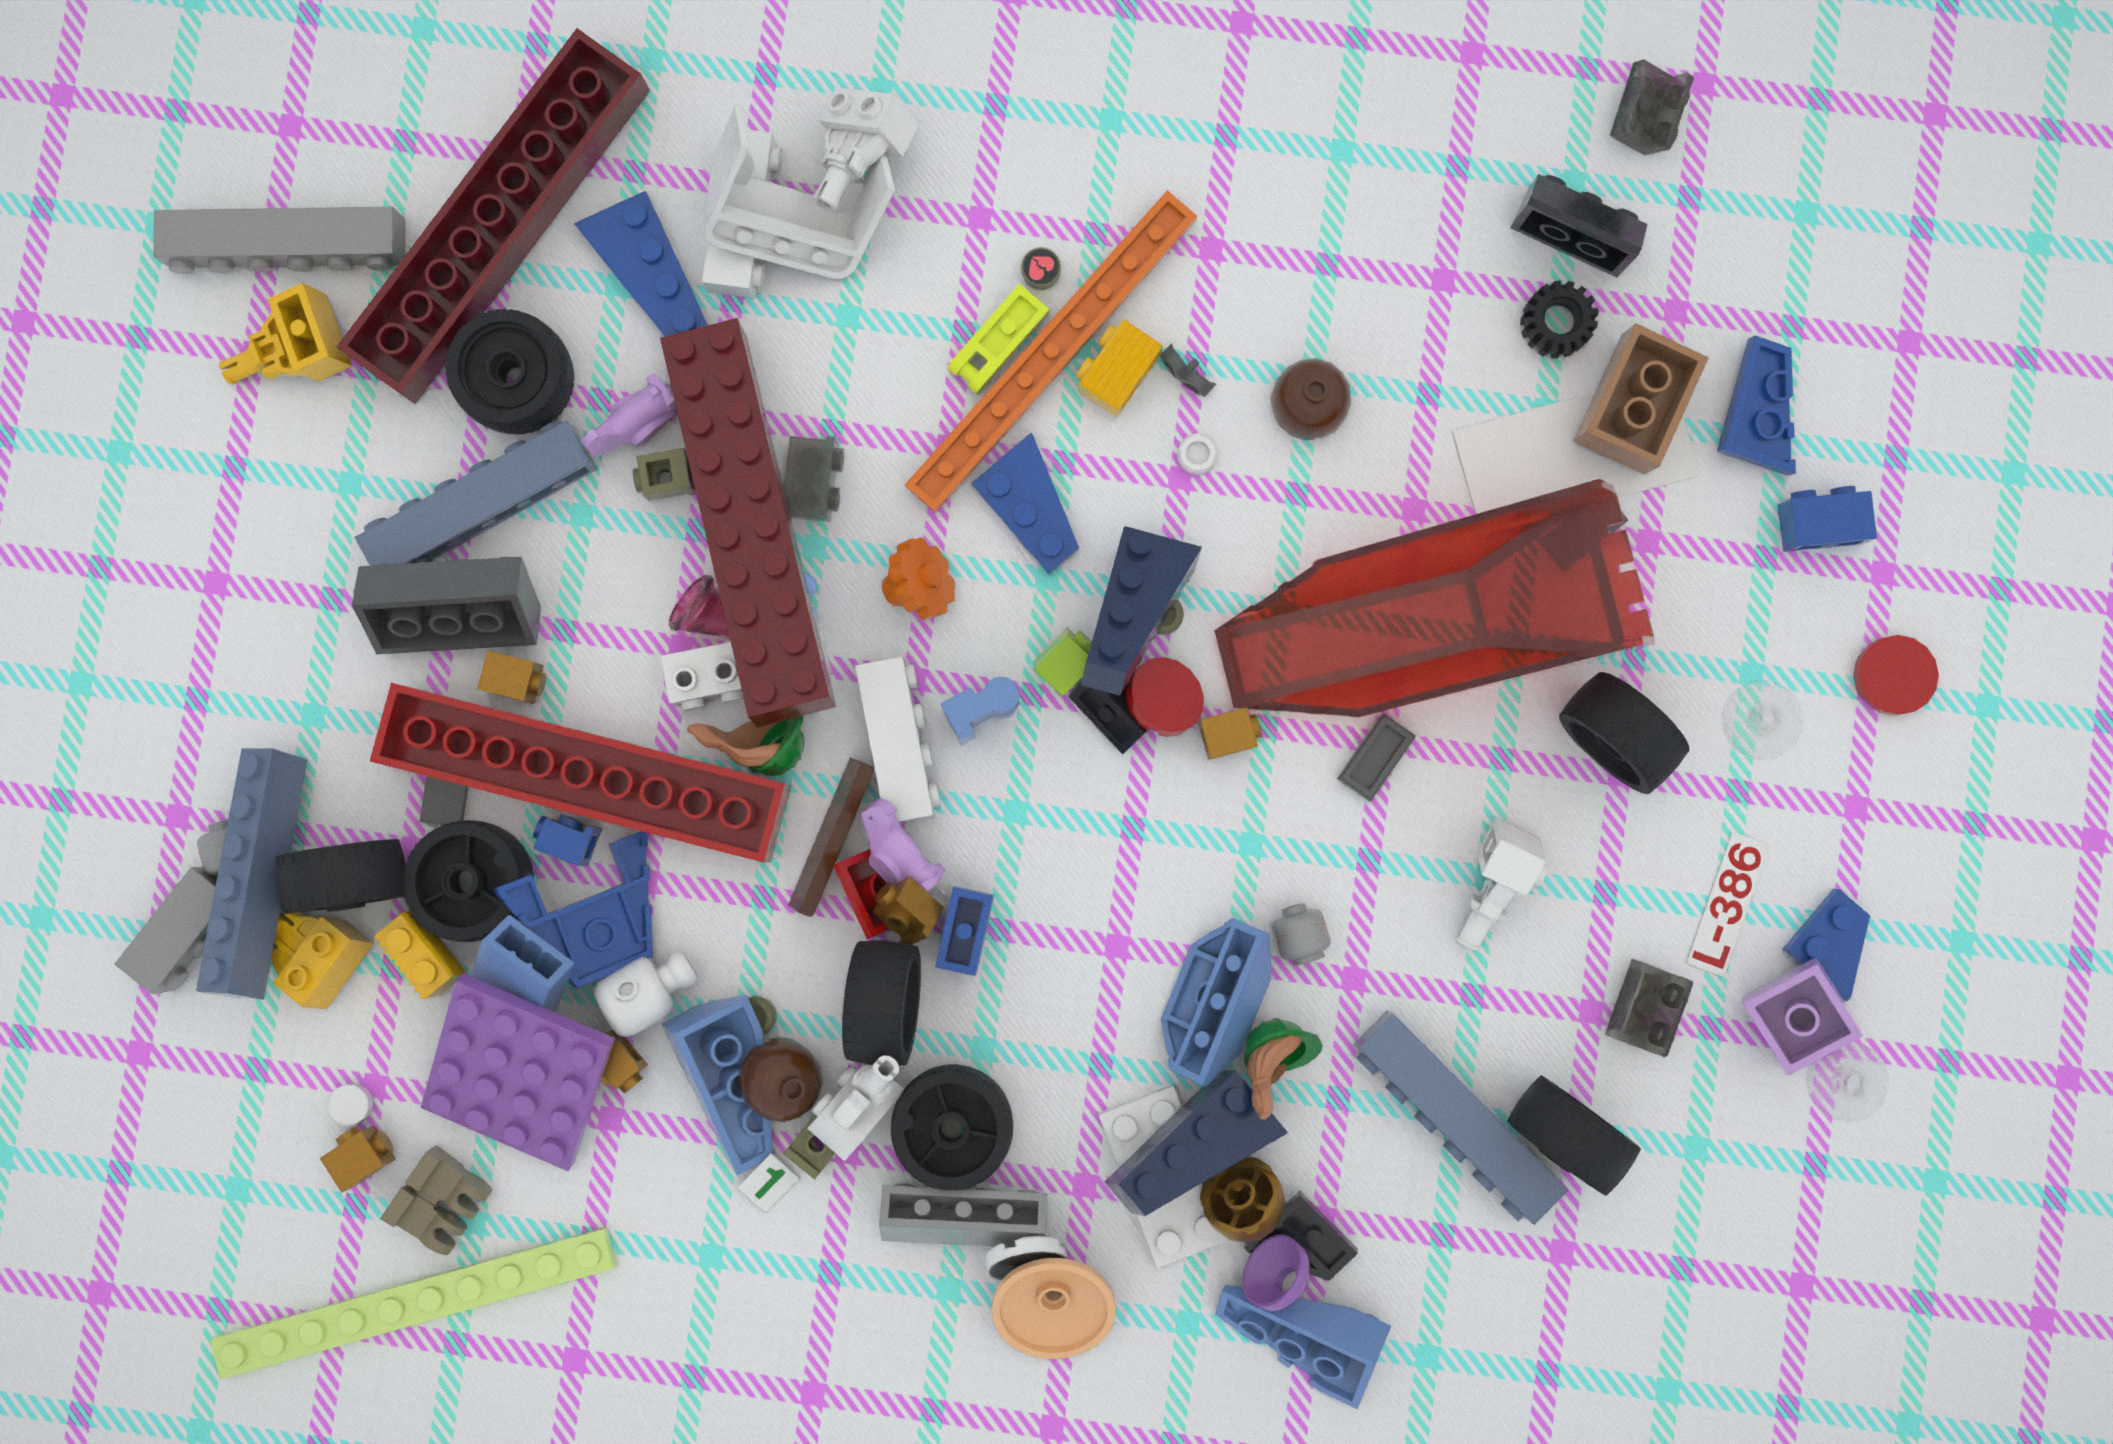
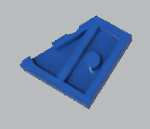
M1833 889L1782 950L1800 965L1816 957L1842 999L1848 1001L1852 996L1870 915L1840 889Z

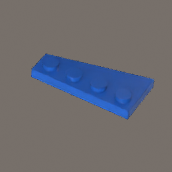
M646 191L574 223L664 336L708 325Z

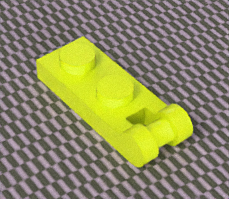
M1019 283L953 358L947 370L956 377L962 376L969 382L968 388L979 395L988 386L996 373L1050 313L1049 308ZM976 355H979L987 362L980 371L970 363Z

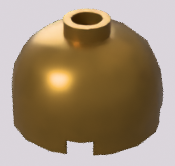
M1246 1157L1203 1182L1200 1193L1201 1205L1211 1226L1229 1240L1242 1243L1260 1240L1270 1234L1282 1219L1285 1207L1282 1184L1271 1167L1255 1157Z

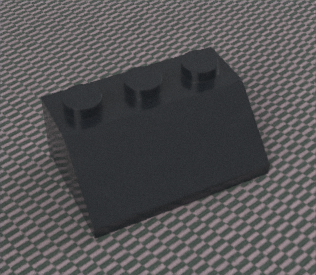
M1538 174L1530 185L1510 228L1618 278L1639 256L1648 224L1638 220V216L1629 210H1616L1603 204L1602 199L1595 194L1589 192L1579 193L1566 187V183L1556 176H1542Z

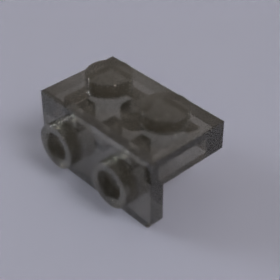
M1645 59L1633 62L1610 136L1644 156L1669 150L1677 138L1678 126L1684 108L1690 98V89L1694 76L1688 72L1672 76Z
M790 436L784 492L791 518L831 522L832 511L838 512L840 488L834 486L836 472L843 471L844 448H839L836 437L827 436L825 440Z
M1631 959L1605 1035L1659 1056L1667 1057L1688 1002L1693 981L1647 963Z

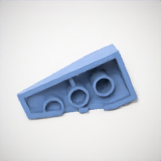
M744 994L699 1004L662 1023L674 1053L735 1173L739 1175L763 1162L770 1153L774 1155L771 1120L763 1118L747 1106L738 1085L741 1063L751 1049L757 1045L762 1046L764 1044L763 1030L748 996Z
M1230 1285L1224 1286L1215 1315L1253 1343H1266L1280 1354L1277 1360L1287 1368L1295 1364L1310 1375L1308 1383L1317 1390L1355 1409H1358L1391 1328L1390 1325L1380 1321L1375 1316L1365 1314L1354 1308L1301 1298L1281 1310L1267 1311L1252 1304L1246 1298L1243 1288Z

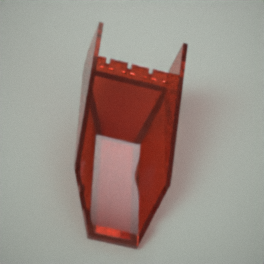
M1596 479L1316 560L1312 563L1313 566L1291 581H1286L1278 586V590L1256 605L1249 606L1214 630L1233 707L1363 717L1655 645L1647 609L1631 612L1630 605L1645 601L1637 569L1621 573L1619 567L1634 562L1627 531L1621 530L1610 533V526L1624 522L1614 486L1602 479Z

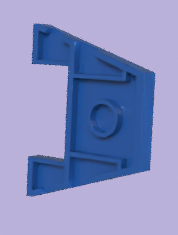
M640 831L608 844L622 879V884L550 913H547L532 874L493 888L498 898L521 924L575 963L568 979L574 988H580L604 978L639 957H646L648 959L653 957L651 905L648 904L647 881L650 879L649 865H647L646 845H648L646 832Z

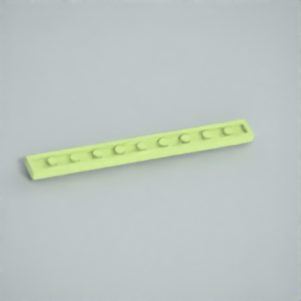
M606 1226L218 1335L210 1339L219 1379H224L612 1270L617 1264Z

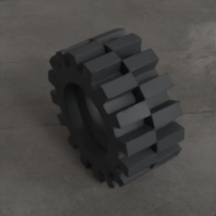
M1561 280L1554 281L1550 286L1548 283L1542 286L1530 298L1522 311L1524 315L1520 318V325L1525 327L1521 333L1523 338L1529 337L1530 341L1527 345L1531 349L1537 346L1540 349L1538 354L1542 356L1550 353L1551 358L1557 359L1560 355H1564L1565 358L1580 350L1594 335L1593 331L1598 326L1599 321H1595V318L1599 315L1598 307L1592 308L1595 299L1592 295L1586 298L1584 292L1587 289L1583 286H1580L1577 290L1573 288L1575 282L1567 281L1565 285H1561ZM1552 306L1567 308L1572 313L1574 319L1571 331L1564 334L1552 332L1545 323L1547 309Z

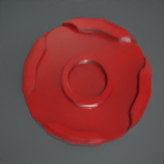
M1894 635L1877 639L1871 645L1869 644L1865 651L1861 652L1857 658L1853 676L1858 694L1871 705V708L1879 713L1895 716L1915 712L1926 705L1937 689L1939 673L1936 659L1925 645L1911 637Z
M1166 657L1149 659L1135 670L1126 689V700L1129 710L1136 721L1146 730L1152 729L1155 732H1159L1158 735L1171 737L1181 735L1197 723L1203 712L1204 695L1200 682L1189 668L1177 660Z

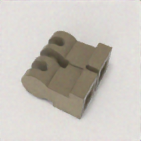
M436 1145L425 1152L405 1181L406 1185L401 1187L380 1219L392 1227L397 1225L419 1239L430 1250L442 1255H449L456 1243L445 1231L462 1236L467 1229V1224L455 1213L473 1219L479 1211L478 1206L467 1198L466 1195L475 1200L485 1202L492 1193V1189L483 1179L466 1170L463 1164ZM440 1200L444 1201L453 1212L438 1205Z

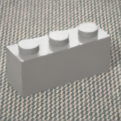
M191 867L114 965L151 994L174 991L180 987L188 977L187 968L195 959H200L203 956L217 876L206 874L203 867Z

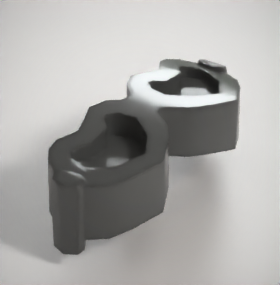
M1172 343L1161 353L1160 358L1171 374L1195 394L1205 397L1216 385V383H1211L1193 371L1199 365L1195 358L1186 366L1178 353L1173 349Z

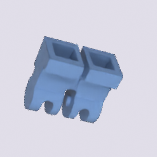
M996 677L990 680L984 690L977 694L973 692L972 688H969L940 704L960 744L963 745L975 738L973 727L992 717L1001 719L1010 717L1018 707L1019 691L1012 680L1006 677Z

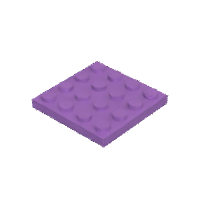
M462 973L455 981L421 1108L569 1171L575 1163L615 1038Z

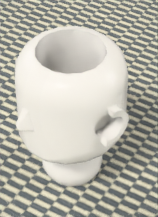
M684 952L671 954L665 964L658 968L648 958L639 957L601 979L595 986L594 996L602 1014L613 1031L619 1036L630 1037L669 1015L674 1007L671 993L678 989L693 987L698 980V976Z

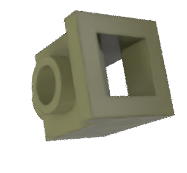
M684 448L636 456L638 468L633 469L634 485L638 493L642 492L643 496L649 501L685 494H696L687 452ZM663 472H671L672 479L669 483L660 484L659 477Z
M815 1114L783 1153L814 1180L836 1154L826 1144L822 1150H816L811 1146V1138L815 1135L808 1130V1127L817 1118Z

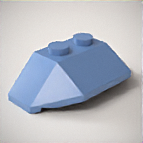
M1231 918L1224 923V926L1211 931L1191 944L1161 1017L1165 1046L1169 1055L1168 1064L1171 1071L1207 1087L1241 1054L1271 981L1269 933Z

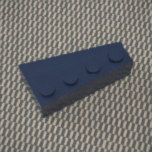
M1124 526L1081 681L1082 686L1121 695L1144 657L1148 646L1155 639L1169 611L1180 597L1184 586L1195 572L1202 549L1201 546Z
M1223 1070L1207 1087L1203 1086L1104 1182L1130 1213L1147 1216L1286 1135L1288 1132L1272 1113L1266 1120H1261L1252 1106L1251 1097L1253 1090L1236 1070Z

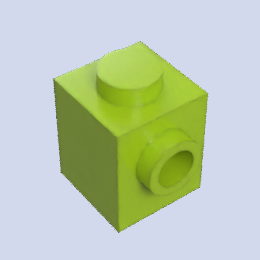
M1067 627L1034 660V670L1063 697L1083 677L1092 641L1080 630L1074 634Z

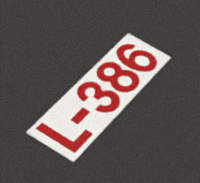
M1732 831L1690 950L1687 964L1722 977L1725 976L1770 845Z

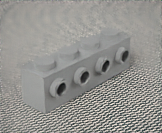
M910 1184L883 1185L879 1220L881 1240L993 1247L1002 1243L1005 1244V1247H1015L1014 1240H1019V1238L1045 1236L1047 1193H1038L1033 1190H1018L1016 1192L997 1191L992 1188L939 1190V1188L916 1187Z

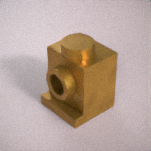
M909 876L895 884L889 882L884 885L875 897L877 904L872 912L891 931L896 932L901 937L899 942L913 945L929 937L944 907Z
M610 1030L606 1034L615 1039L601 1083L607 1087L611 1085L614 1090L619 1088L625 1094L643 1079L639 1072L648 1064L627 1037L619 1036L613 1030Z

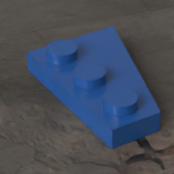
M1756 335L1748 338L1717 452L1787 476L1796 474L1795 459H1791V438H1795L1794 423L1790 422L1789 399L1793 396L1792 351L1790 347Z
M1031 432L971 484L1046 573L1050 575L1079 550V546Z

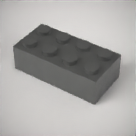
M522 557L359 566L352 600V607L376 655L537 645L541 606Z

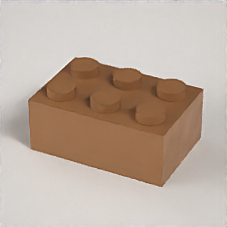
M1635 323L1621 335L1573 441L1644 475L1660 467L1709 357Z

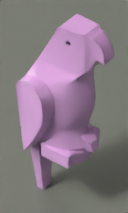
M653 373L646 378L648 384L644 389L626 396L614 404L606 421L598 428L591 429L581 440V443L594 459L622 445L633 444L636 447L644 445L677 415L671 386L667 383L663 384Z
M881 798L871 802L860 813L870 841V866L886 883L892 882L895 884L910 876L928 892L942 878L946 871L941 863L934 865L923 857L915 841L899 824L895 815L897 808L891 802ZM942 912L935 924L941 931L944 929L946 920Z

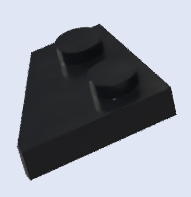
M1300 1190L1285 1204L1282 1219L1270 1234L1260 1240L1244 1244V1249L1248 1253H1252L1263 1240L1271 1236H1289L1305 1249L1309 1259L1310 1275L1330 1281L1358 1254V1248Z

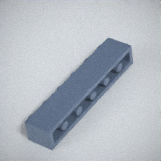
M567 420L562 423L554 421L539 430L540 435L528 442L520 440L509 445L504 450L505 454L493 461L487 459L476 463L469 469L470 474L457 481L456 479H449L440 483L434 488L435 493L423 500L416 498L404 503L399 507L400 512L388 519L384 517L369 522L364 526L365 532L354 538L370 566L431 562L598 470L589 451L581 443L582 439L576 428Z
M273 748L241 749L196 988L197 992L232 998L264 1000L281 908L276 883V856L291 853L307 759Z
M1386 1011L1353 1044L1361 1052L1356 1059L1372 1075L1379 1070L1390 1081L1385 1088L1401 1104L1408 1099L1419 1110L1414 1115L1417 1121L1431 1134L1437 1129L1447 1139L1442 1146L1459 1163L1466 1158L1476 1168L1471 1175L1488 1192L1495 1187L1506 1198L1501 1205L1518 1222L1524 1217L1535 1225L1569 1191L1392 1012Z

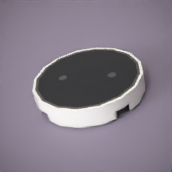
M1048 1236L1022 1237L1019 1240H1014L1015 1247L1005 1249V1244L1001 1243L989 1250L984 1258L986 1273L990 1278L999 1281L1015 1268L1034 1260L1045 1258L1068 1259L1064 1243L1060 1244V1240Z

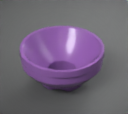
M1274 1235L1263 1240L1250 1254L1243 1271L1242 1284L1246 1298L1252 1304L1267 1311H1277L1291 1305L1300 1298V1295L1308 1285V1255L1305 1249L1289 1236ZM1295 1271L1296 1277L1291 1287L1287 1291H1283V1282L1286 1276Z

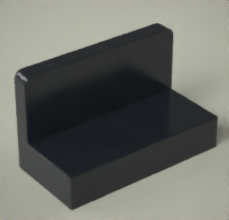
M1129 682L1120 696L1082 686L1080 683L1068 697L1123 755L1148 731L1139 725L1129 710L1126 700V689L1129 686Z

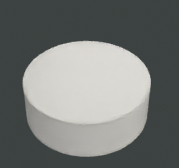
M1192 434L1181 442L1178 448L1177 459L1180 467L1188 474L1203 475L1214 467L1218 451L1210 437L1204 434Z
M354 1083L337 1088L331 1094L328 1101L330 1116L335 1122L344 1126H351L364 1121L370 1115L373 1107V1099L370 1092L364 1086Z

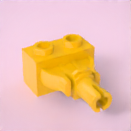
M300 283L268 298L272 314L266 319L260 331L249 336L252 342L248 343V349L219 362L220 369L228 368V370L221 373L224 379L231 385L260 371L268 379H274L284 374L294 377L305 376L319 382L352 367L350 357L336 348L343 338L327 294L304 283Z
M279 913L271 958L278 977L273 984L301 1007L327 1009L374 943L346 920L323 916H303L301 913L284 915Z

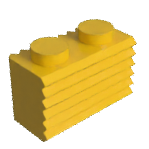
M1125 319L1122 320L1117 328L1113 325L1109 326L1099 341L1098 345L1103 348L1095 360L1088 357L1076 375L1080 379L1078 392L1115 417H1118L1160 357L1163 348L1161 343L1155 341Z
M407 911L400 914L376 933L374 941H380L379 947H385L384 953L390 954L389 960H395L394 966L400 967V973H405L404 979H410L409 985L415 986L414 992H420L419 998L426 999L439 996L451 987L462 973L466 974L467 972L442 940L429 932V930L423 928L417 922L418 920L412 916V913Z

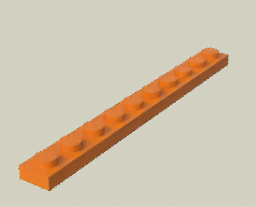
M1167 190L907 481L905 487L936 513L1193 225L1197 215Z

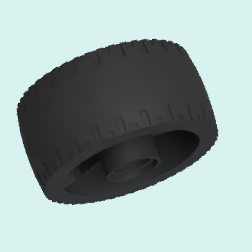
M495 309V311L490 310L473 317L472 320L467 321L466 325L462 326L461 330H458L447 351L445 373L453 397L473 420L500 433L519 435L538 431L562 414L573 392L574 369L566 346L547 324L525 312L513 309ZM520 367L521 372L518 378L511 383H507L506 377L508 372L513 368Z
M1599 672L1586 682L1559 714V720L1563 728L1578 746L1616 779L1643 794H1650L1675 771L1690 750L1688 742L1680 729L1660 708L1637 689L1606 672Z
M475 820L452 822L426 834L410 852L407 858L408 861L404 866V898L412 916L418 920L417 922L436 936L457 942L481 941L508 915L515 918L495 894L493 888L531 874L534 879L533 866L524 846L503 828L491 823ZM465 870L473 878V885L468 892L463 891L459 884L460 874Z
M386 839L341 844L276 856V883L283 914L327 909V912L365 907L366 903L404 897L405 859L400 840Z
M883 940L857 942L848 968L842 1013L843 1053L847 1060L873 1065L878 1058L886 1055L895 1059L898 1066L908 1063L916 1033L921 990V958L917 946Z
M941 1065L918 1075L902 1091L894 1106L891 1118V1140L900 1163L916 1180L932 1188H939V1190H962L986 1180L1004 1161L1013 1137V1115L1003 1090L987 1074L965 1065ZM948 1118H954L961 1123L963 1133L957 1138H948L941 1131V1122Z
M1542 1075L1524 1092L1507 1120L1509 1125L1535 1145L1548 1159L1566 1172H1571L1605 1196L1620 1183L1641 1151V1148L1618 1129Z

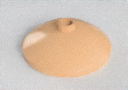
M1063 1258L1038 1259L1015 1268L1001 1280L995 1290L992 1301V1318L1000 1336L1018 1351L1039 1358L1061 1359L1087 1352L1108 1335L1115 1320V1298L1105 1278L1096 1270L1083 1263Z

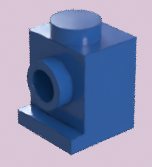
M560 814L558 820L541 816L533 833V838L537 839L533 849L577 866H588L602 828L586 825L585 830L581 828L584 822Z

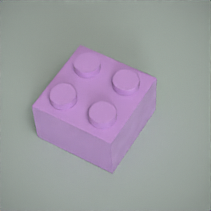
M1816 957L1743 996L1745 1009L1788 1076L1863 1037L1860 1025Z

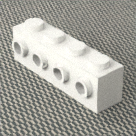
M817 624L828 674L831 675L832 669L824 629L820 624ZM731 642L660 656L669 704L681 705L682 711L706 707L705 700L721 697L722 703L744 699Z

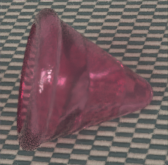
M703 575L697 578L676 602L668 621L669 628L672 631L681 630L730 638L720 594L711 575Z

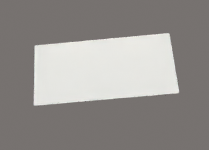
M1595 392L1453 430V436L1481 533L1486 534L1548 517L1574 499L1586 495L1591 499L1603 489L1611 499L1700 476L1684 416L1681 418L1660 467L1645 475L1573 441Z

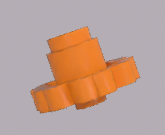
M922 537L917 539L911 538L897 545V553L889 556L890 566L888 575L882 581V591L886 600L893 606L904 607L907 612L916 610L921 620L936 618L947 613V604L955 600V581L948 574L949 563L947 559L942 555L937 546L929 547Z

